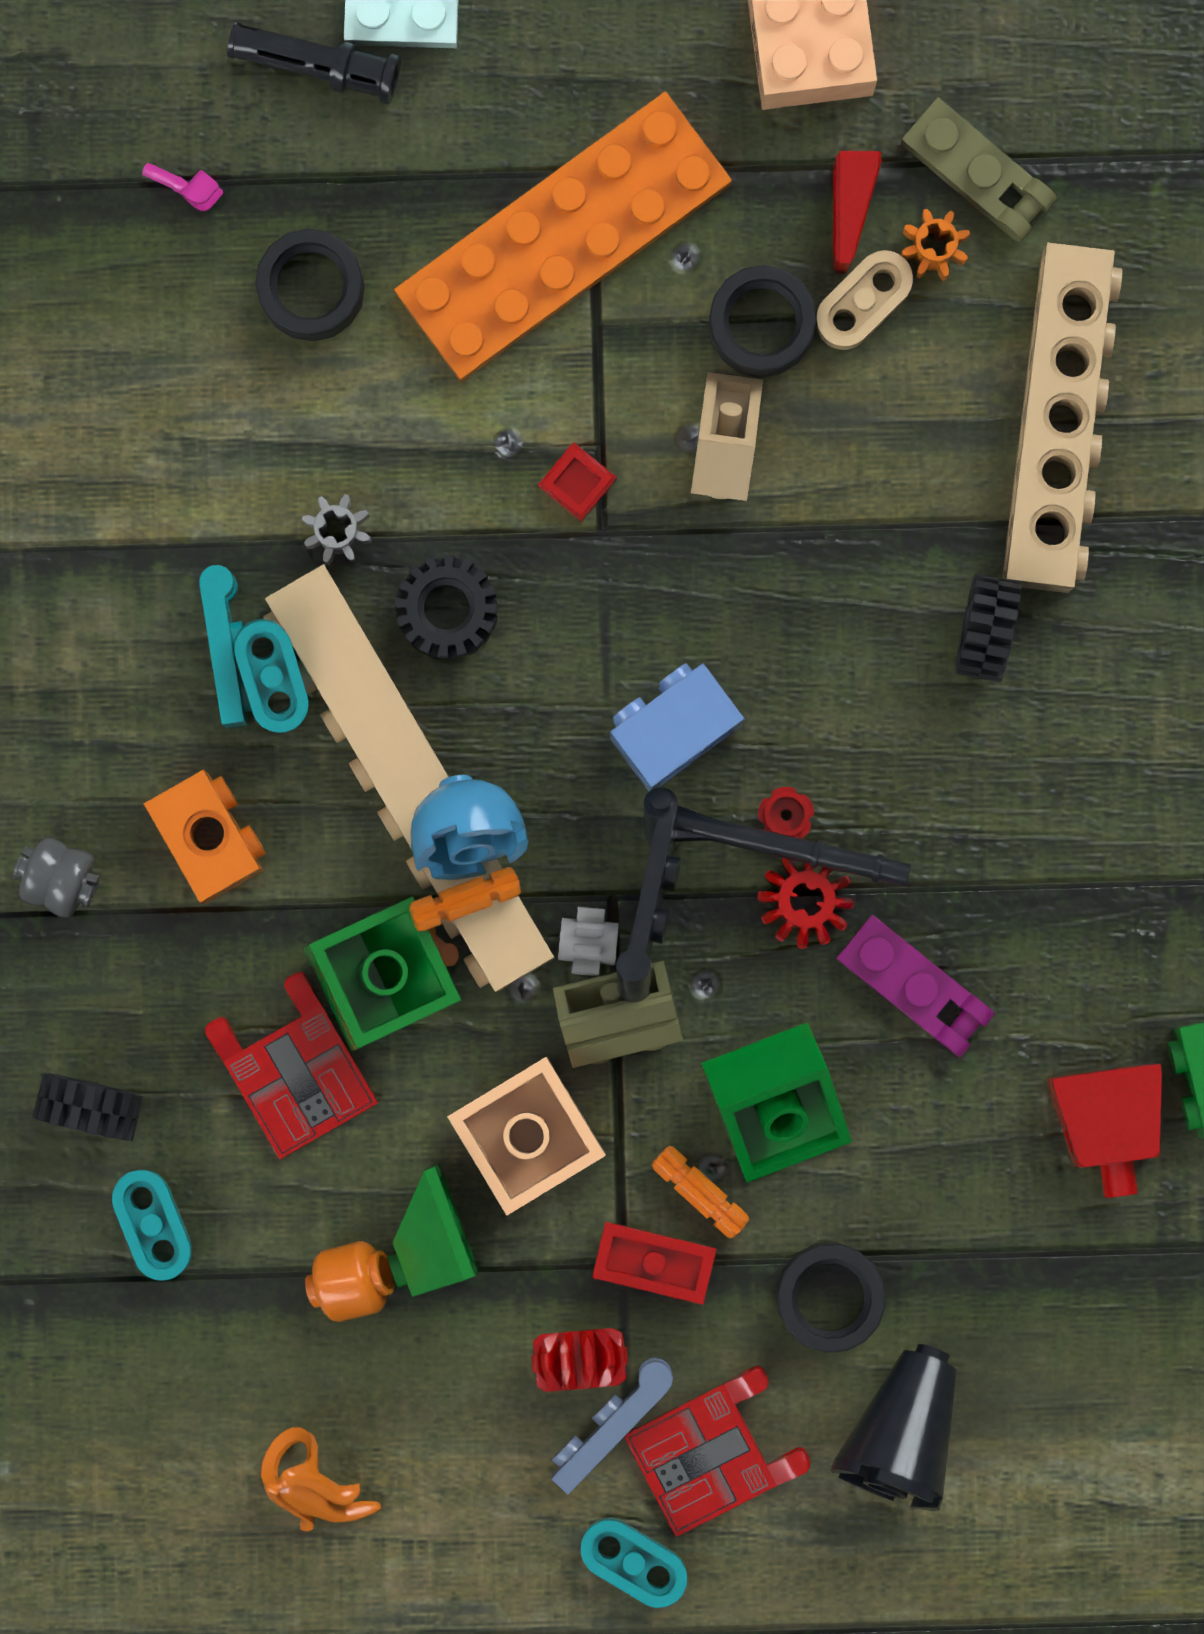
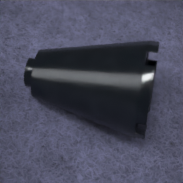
M917 1344L915 1351L904 1350L835 1457L830 1471L832 1473H840L838 1478L879 1497L894 1501L895 1497L906 1499L909 1494L914 1496L910 1507L928 1511H939L944 1495L957 1369L948 1364L950 1355L924 1344Z

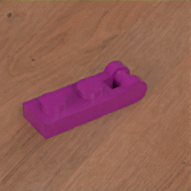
M873 914L870 915L836 958L847 969L959 1058L971 1046L967 1041L980 1025L986 1027L996 1015L987 1005L969 993ZM949 1000L962 1010L950 1027L936 1017Z

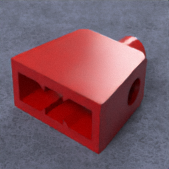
M1152 1063L1047 1078L1051 1098L1074 1166L1083 1168L1100 1165L1104 1198L1138 1194L1134 1160L1159 1157L1161 1064Z

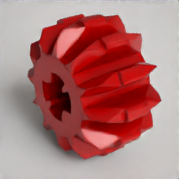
M782 858V866L788 878L785 880L777 872L768 870L764 878L769 883L778 887L779 890L777 893L760 891L757 894L759 902L776 903L777 909L766 912L761 916L762 923H772L781 916L785 923L778 929L775 938L782 942L788 937L793 927L798 928L796 944L800 949L807 947L809 942L808 929L813 928L816 938L821 945L829 943L830 937L823 923L827 921L835 929L843 931L847 927V922L834 914L833 910L834 908L847 910L854 907L853 899L836 898L834 892L851 884L849 877H840L833 883H830L826 878L833 869L822 867L820 872L817 873L813 872L814 868L810 867L811 864L803 863V871L798 872L794 860ZM803 884L807 892L814 890L819 892L821 902L814 904L819 909L816 914L808 916L804 909L794 911L791 907L790 898L794 899L797 897V894L792 891L798 885Z
M615 1328L541 1334L533 1340V1355H531L532 1373H535L537 1387L545 1392L618 1386L627 1379V1347L624 1345L623 1333Z

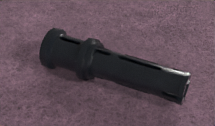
M236 22L233 25L227 48L228 58H238L329 81V86L334 88L335 92L344 93L346 89L379 96L380 103L387 105L391 103L394 97L401 68V55L392 53L387 58L356 50L355 44L350 42L339 43L337 48L290 35L243 25L240 22Z

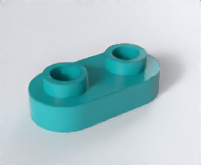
M256 619L250 621L237 633L234 641V653L252 713L256 721L269 731L281 733L293 730L306 717L308 697L291 640L285 629L272 620ZM266 637L273 642V650L268 656L258 657L253 654L251 647L257 638ZM279 691L286 693L290 698L286 709L274 711L268 706V699L273 693Z
M141 1169L125 1174L114 1187L112 1205L138 1269L151 1279L161 1281L172 1279L180 1275L188 1267L193 1250L190 1237L169 1185L161 1175L151 1170ZM139 1187L148 1188L153 1195V1202L147 1209L137 1207L133 1201V1194ZM159 1240H167L173 1245L174 1255L170 1261H161L155 1256L154 1247Z
M616 1518L599 1519L592 1523L584 1532L581 1540V1556L586 1567L595 1575L645 1605L654 1608L670 1606L683 1595L687 1585L686 1567L682 1559L672 1550ZM611 1536L619 1541L621 1547L616 1555L605 1556L599 1551L598 1544L604 1537ZM655 1566L666 1568L669 1572L668 1581L661 1586L651 1584L647 1578L651 1568Z

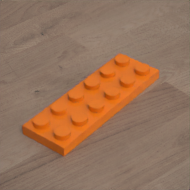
M665 91L397 286L394 292L462 383L730 187L732 179Z

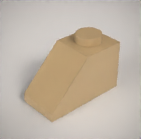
M707 372L691 493L707 495L715 499L747 501L763 385L762 379Z

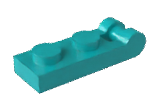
M212 565L202 572L199 585L221 723L226 729L248 726L247 712L252 710L234 653V641L237 633L243 627V622L232 621L230 602L236 597L238 592V583L227 568L221 565Z

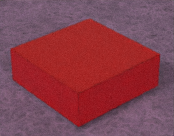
M573 442L540 481L538 488L582 523L617 481V477Z

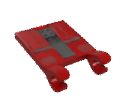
M302 971L289 976L284 982V988L301 1014L299 1018L245 1049L242 1048L226 1018L218 1017L209 1022L205 1027V1034L225 1064L279 1159L284 1158L378 1104V1100L324 1009L309 979Z
M760 1365L751 1367L725 1383L629 1431L624 1436L675 1537L780 1484L803 1475L810 1469L811 1460L803 1447H796L773 1461L766 1463L736 1403L746 1400L768 1387L769 1379Z

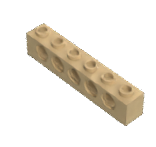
M1047 242L1041 253L1002 579L1021 582L1022 588L1069 593L1075 587V580H1085L1089 547L1080 546L1082 524L1091 525L1095 507V491L1086 490L1089 468L1098 469L1102 449V435L1093 434L1095 413L1105 412L1109 390V380L1101 379L1100 371L1102 357L1111 358L1116 330L1115 324L1106 323L1109 301L1118 302L1122 282V268L1113 267L1115 254L1113 250ZM1071 295L1083 297L1091 307V317L1084 321L1072 320L1063 310V299ZM1067 350L1076 352L1083 359L1084 373L1076 377L1062 374L1056 365V355ZM1056 406H1065L1073 410L1078 420L1077 429L1070 433L1057 431L1049 421L1050 409ZM1052 461L1063 463L1071 473L1070 485L1063 489L1050 487L1042 476L1043 465ZM1043 517L1057 519L1064 528L1063 542L1057 545L1043 543L1035 531L1037 520Z

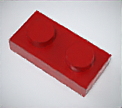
M605 1221L592 1278L703 1305L716 1248Z

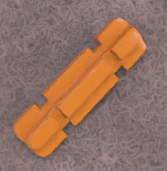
M506 867L490 873L488 879L484 880L481 876L440 891L438 897L434 899L429 895L413 901L409 905V911L417 930L425 931L439 926L443 919H447L450 922L491 907L493 905L492 901L498 900L499 903L515 898L521 893V887L513 868Z
M666 1147L653 1161V1170L666 1182L671 1180L675 1183L674 1189L705 1218L712 1217L715 1220L713 1225L727 1238L732 1239L737 1236L749 1221L747 1213L735 1202L732 1204L727 1202L725 1199L728 1196L695 1166L690 1168L686 1164L688 1159L675 1147Z

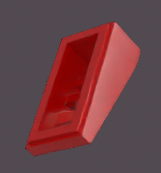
M839 151V154H836L833 163V270H835V274H847L854 260L882 162V152Z

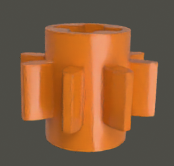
M924 209L921 217L922 225L919 229L913 225H905L902 232L903 235L914 242L912 246L906 247L901 252V256L905 260L914 258L915 262L919 265L917 278H922L928 270L937 271L941 280L945 281L949 276L948 264L951 261L958 265H965L968 256L963 251L957 249V246L969 238L970 231H956L955 227L951 224L954 212H948L944 219H933L931 212L928 209ZM928 234H934L938 242L947 241L942 256H936L933 248L923 249Z

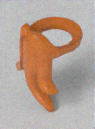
M291 1427L283 1431L272 1441L267 1449L261 1465V1478L264 1483V1489L272 1502L300 1519V1530H313L314 1517L328 1522L340 1523L355 1521L381 1510V1503L353 1502L360 1493V1484L341 1486L319 1472L318 1444L315 1436L306 1429ZM304 1443L307 1448L306 1461L283 1471L279 1478L278 1466L284 1453L292 1445Z

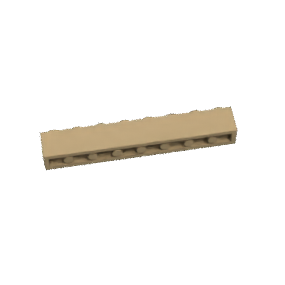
M323 564L266 597L265 600L272 612L266 614L263 618L280 624L287 632L292 646L300 658V661L297 663L306 692L309 695L317 689L319 690L329 708L320 714L336 743L347 738L358 757L349 762L356 778L365 792L374 787L376 788L386 807L377 811L383 824L394 841L404 836L411 848L410 829L416 807L431 791L439 788V783L448 778V775ZM413 857L406 860L422 890L433 885L437 894L440 891L481 876L484 880L488 879L490 873L502 869L496 859L482 863L486 874L458 880L434 879L431 876L429 867H424L418 871ZM519 896L499 903L498 900L492 901L493 905L491 907L450 922L447 919L441 920L451 939L461 934L470 948L472 954L463 958L480 988L490 983L497 993L555 958Z

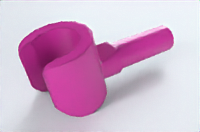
M146 163L142 171L143 176L170 187L175 192L181 194L186 201L199 211L209 210L223 194L217 182L202 170H199L189 183L182 177L150 163Z

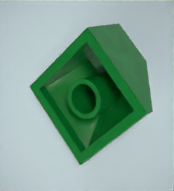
M440 1163L424 1170L393 1240L396 1253L387 1256L397 1287L401 1288L408 1285L412 1297L475 1277L479 1270Z

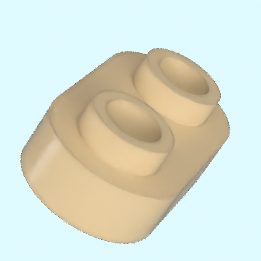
M886 250L877 251L867 256L820 304L816 315V329L820 338L830 347L839 350L852 349L862 344L908 297L913 283V274L908 262L901 255ZM881 273L887 274L892 278L894 286L889 291H879L873 285V278ZM839 313H847L853 318L854 327L848 331H840L834 326L833 318Z

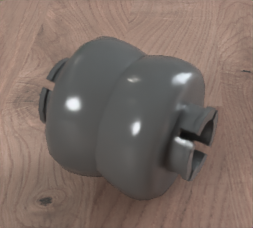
M53 837L42 838L35 849L26 845L21 852L24 858L19 857L13 872V880L21 881L19 887L20 899L30 905L45 906L50 912L62 918L73 915L79 905L83 906L84 909H88L92 902L90 896L94 898L101 877L99 874L95 875L92 873L94 868L93 855L85 850L68 848L64 843Z

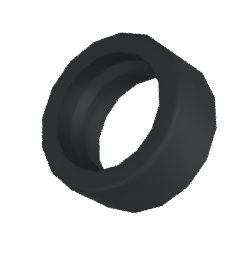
M308 228L286 233L268 247L258 264L255 282L260 305L275 328L294 339L313 342L334 337L351 325L362 307L365 290L359 261L346 242L327 231ZM308 252L323 254L333 260L340 269L344 281L342 297L336 307L327 314L315 318L300 317L287 310L281 302L277 290L279 273L285 263L296 255Z
M759 265L743 268L724 281L714 295L708 324L712 345L721 359L739 373L761 378L782 374L799 363L811 346L817 317L814 300L800 279L785 269ZM764 288L776 291L785 297L794 309L796 320L794 334L788 343L776 352L767 354L749 352L741 347L731 334L729 325L731 308L740 296L750 290Z
M837 1242L814 1244L796 1253L783 1268L776 1288L777 1309L788 1332L804 1346L824 1353L848 1351L866 1342L880 1325L886 1306L884 1283L875 1265L857 1249ZM835 1263L849 1268L858 1276L864 1289V1304L861 1314L851 1325L837 1331H824L813 1327L803 1318L798 1308L797 1291L801 1280L811 1269L821 1264Z

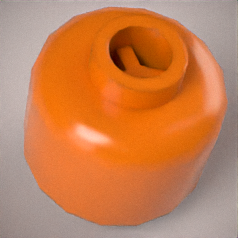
M356 1241L321 1251L314 1259L312 1274L306 1276L305 1286L308 1299L314 1308L321 1307L324 1314L332 1321L345 1322L380 1312L387 1303L388 1295H392L394 1292L395 1282L387 1255L381 1250L376 1251L367 1242Z

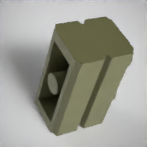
M664 960L651 963V991L644 1000L639 1002H629L620 996L617 990V972L553 988L559 1023L573 1068L588 1064H603L612 1058L644 1050L655 1051L662 1049L666 1045L684 1041Z

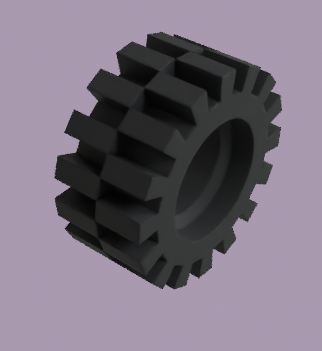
M444 555V558L437 559L434 556L427 558L425 563L409 570L410 574L405 580L402 579L398 587L399 593L398 597L395 598V609L399 627L406 640L417 651L429 655L430 658L437 660L446 658L451 661L458 660L459 657L467 654L470 656L477 652V648L483 643L486 644L491 637L490 634L493 628L496 627L498 602L493 584H491L488 576L482 569H478L473 565V562L465 558L463 560L457 559L454 555ZM445 586L459 589L465 594L469 602V613L465 621L460 626L449 630L433 626L425 615V603L428 596L434 590Z
M975 574L960 633L961 637L955 665L956 674L999 683L1002 681L1015 632L1014 627L1017 621V610L1021 596V582Z
M43 1073L32 1118L94 1135L133 1141L144 1096L77 1078Z

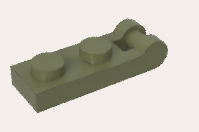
M939 97L901 139L900 144L1003 232L1018 242H1021L1032 230L1029 223L1040 211L1047 212L1057 201V196L1047 185L1027 173ZM1010 187L1022 196L1013 209L1007 207L999 200Z

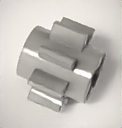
M346 494L341 498L339 505L329 506L326 499L322 496L319 497L318 502L322 510L317 516L306 515L302 517V521L308 527L314 528L315 535L307 538L304 542L306 548L314 549L322 545L325 549L323 561L327 565H330L333 561L335 554L343 553L351 563L355 562V554L352 549L356 546L357 542L371 544L372 541L371 537L361 532L358 526L366 522L370 517L367 510L359 511L353 515L349 511L351 505L350 497ZM337 517L338 521L342 524L351 521L352 524L345 528L347 539L343 542L337 543L333 536L323 539L322 535L329 531L327 524L329 519Z
M578 907L577 919L562 918L558 960L572 961V974L599 976L600 964L615 965L619 923L604 922L605 909Z

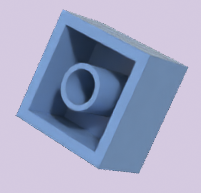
M687 663L683 664L659 683L660 687L658 689L662 693L647 705L639 697L613 717V723L616 728L610 731V740L648 791L662 786L742 726L745 718L704 663L693 671Z

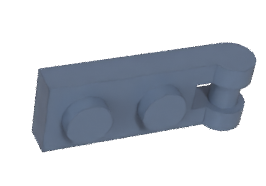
M657 1357L645 1360L639 1368V1383L623 1400L616 1394H613L592 1416V1419L598 1426L583 1441L574 1435L554 1455L552 1461L558 1467L552 1472L551 1479L567 1495L668 1392L672 1386L673 1376L671 1367L665 1360Z

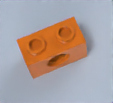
M201 770L144 803L200 903L207 904L264 871L258 859L266 855V852L250 825L242 829L238 826L230 812V809L236 807L238 803L222 776L212 780L208 772ZM206 819H216L222 824L224 829L223 841L213 850H202L195 842L194 833L196 827Z

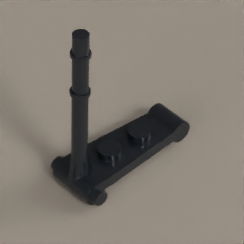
M664 787L652 789L646 794L644 799L645 837L651 844L629 948L618 957L616 962L617 990L620 996L629 1002L642 1001L651 991V962L649 958L653 942L663 944L669 918V910L661 908L665 890L675 891L680 871L681 858L673 856L676 842L713 841L811 864L810 867L812 868L820 866L872 878V882L876 883L880 880L902 886H907L911 864L884 858L883 854L874 856L823 844V841L818 839L814 842L715 819L678 806V799L670 789Z

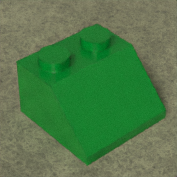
M413 896L303 948L351 1051L461 1001L429 930L418 931L413 923L409 911V905L415 901Z
M808 1022L701 1063L746 1183L852 1142L828 1067Z

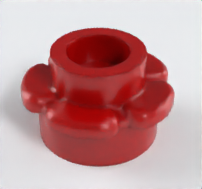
M780 787L772 791L770 798L762 800L758 809V818L761 823H764V830L802 839L811 829L810 818L814 815V808L811 800L806 795L797 794L796 790L792 787ZM783 810L791 812L792 817L790 820L786 821L781 818Z

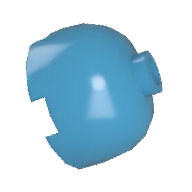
M455 775L442 780L439 783V788L431 791L416 807L410 829L411 849L416 869L419 871L424 867H429L431 876L434 879L458 880L484 875L486 870L482 863L507 855V859L511 864L527 851L529 842L524 820L517 804L502 787L483 780H473L469 775Z

